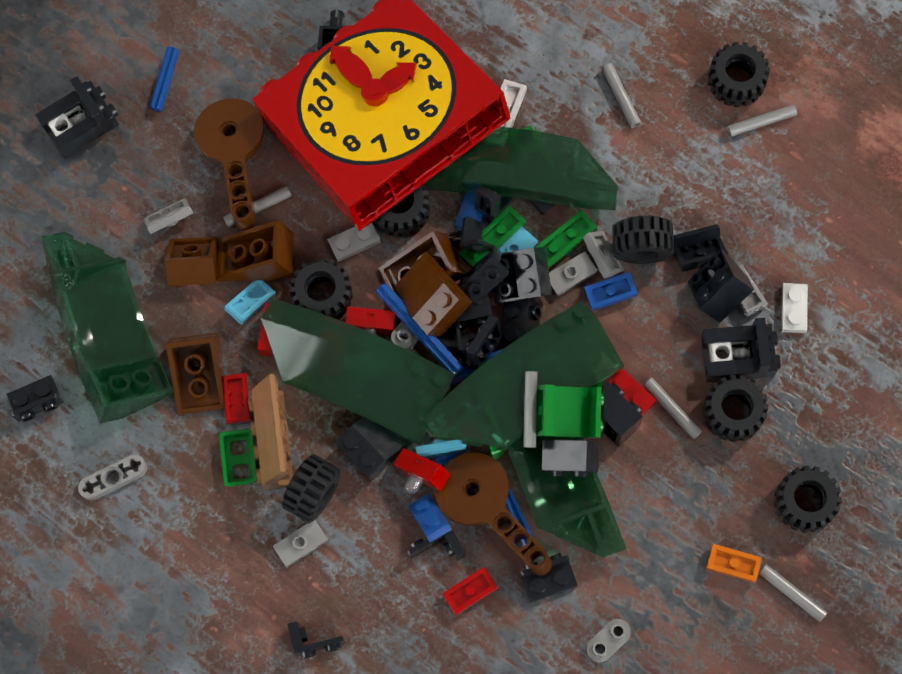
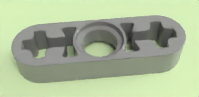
M130 455L83 478L78 485V491L85 499L90 501L96 500L143 477L147 472V463L139 455ZM136 461L138 464L141 463V465L138 466V472H135L134 470H129L126 472L128 477L125 478V474L120 469V467L123 466L125 470H128L133 467L132 462ZM112 471L119 473V480L115 484H109L106 480L107 475ZM101 477V481L106 488L103 489L101 485L93 488V494H90L88 491L85 492L88 489L87 484L97 485L100 483L98 478Z

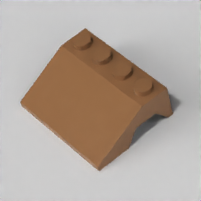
M269 374L251 390L252 398H248L250 413L254 412L255 421L251 422L252 435L257 436V445H254L255 460L260 462V469H256L258 484H262L265 490L285 488L293 477L284 392L278 390L279 385L275 374Z

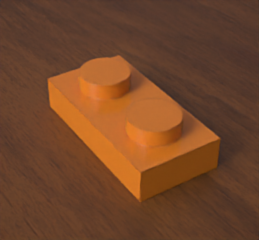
M712 544L706 569L756 583L762 557Z

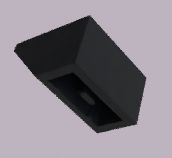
M545 247L502 253L500 262L509 270V275L495 287L497 303L552 295Z
M722 249L710 257L708 262L698 272L694 273L688 281L699 309L719 323L754 290L748 276Z
M607 381L604 384L602 393L604 396L601 416L603 420L602 431L619 447L640 428L643 418L641 415L642 410L634 402L629 403L623 397L625 393L618 385H612Z

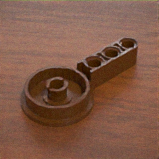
M228 98L214 102L202 111L195 123L194 138L198 148L205 156L223 164L230 211L236 226L244 231L253 228L257 220L246 160L251 158L261 145L264 134V122L254 105L242 99ZM229 129H232L234 133L231 136H228L230 134ZM244 193L243 196L237 197L239 194ZM243 214H248L246 217L240 218Z
M482 453L462 454L448 462L444 469L451 475L442 491L435 489L437 504L444 515L462 525L489 524L536 575L547 574L552 568L551 558L545 549L506 508L509 481L501 464L491 456ZM470 486L473 489L479 488V491L476 495L469 496L471 492L469 490ZM505 522H511V526L507 530H501V526ZM527 539V544L524 547H517L520 540ZM537 557H544V561L540 565H533Z

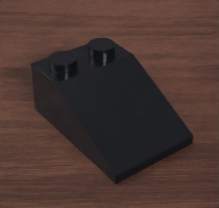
M373 409L354 423L334 443L336 448L371 483L399 456L403 448L407 449L423 433V430L407 414L390 428Z

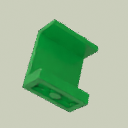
M537 385L536 436L600 438V433L603 430L601 408L604 404V396L601 393L602 387L583 388Z

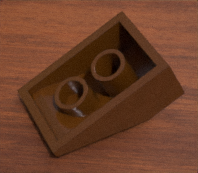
M279 220L219 238L217 281L274 280L293 274L294 233Z
M433 230L381 265L378 270L385 284H388L400 297L395 285L425 251L435 259L454 282L462 278L466 271L446 233Z
M426 251L395 285L411 317L429 336L441 337L472 303L459 286Z
M219 332L171 338L166 343L178 415L225 409L222 377L224 376L223 357Z

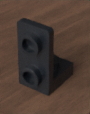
M501 179L491 190L481 185L476 190L475 210L494 221L520 195L521 189L505 179Z
M453 530L432 542H429L428 539L425 541L419 539L409 546L411 549L407 551L408 556L412 559L446 540L443 546L450 557L454 555L458 561L466 556V552Z
M297 621L287 624L294 654L296 656L301 655L302 659L316 656V651L326 649V652L341 649L340 645L346 643L345 638L340 636L305 645L304 642L308 641L305 626L300 627Z

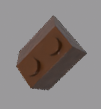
M218 238L170 239L164 260L168 286L181 288L188 285L199 284L200 286H209L216 283Z

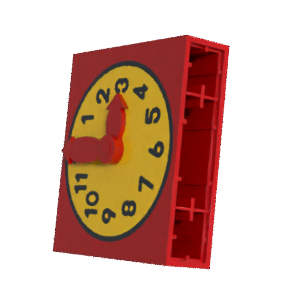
M412 0L378 1L372 7L370 14L353 26L347 25L342 27L330 43L316 53L310 52L302 56L294 69L279 80L273 79L265 83L261 87L259 94L252 98L265 126L359 231L511 119L504 92Z

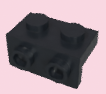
M718 224L673 236L674 255L682 272L703 267L710 257L715 255L720 249L728 255L720 237V227Z
M529 298L503 302L502 349L508 348L509 351L530 348L534 351L540 349L542 338L540 318L542 311L539 303Z

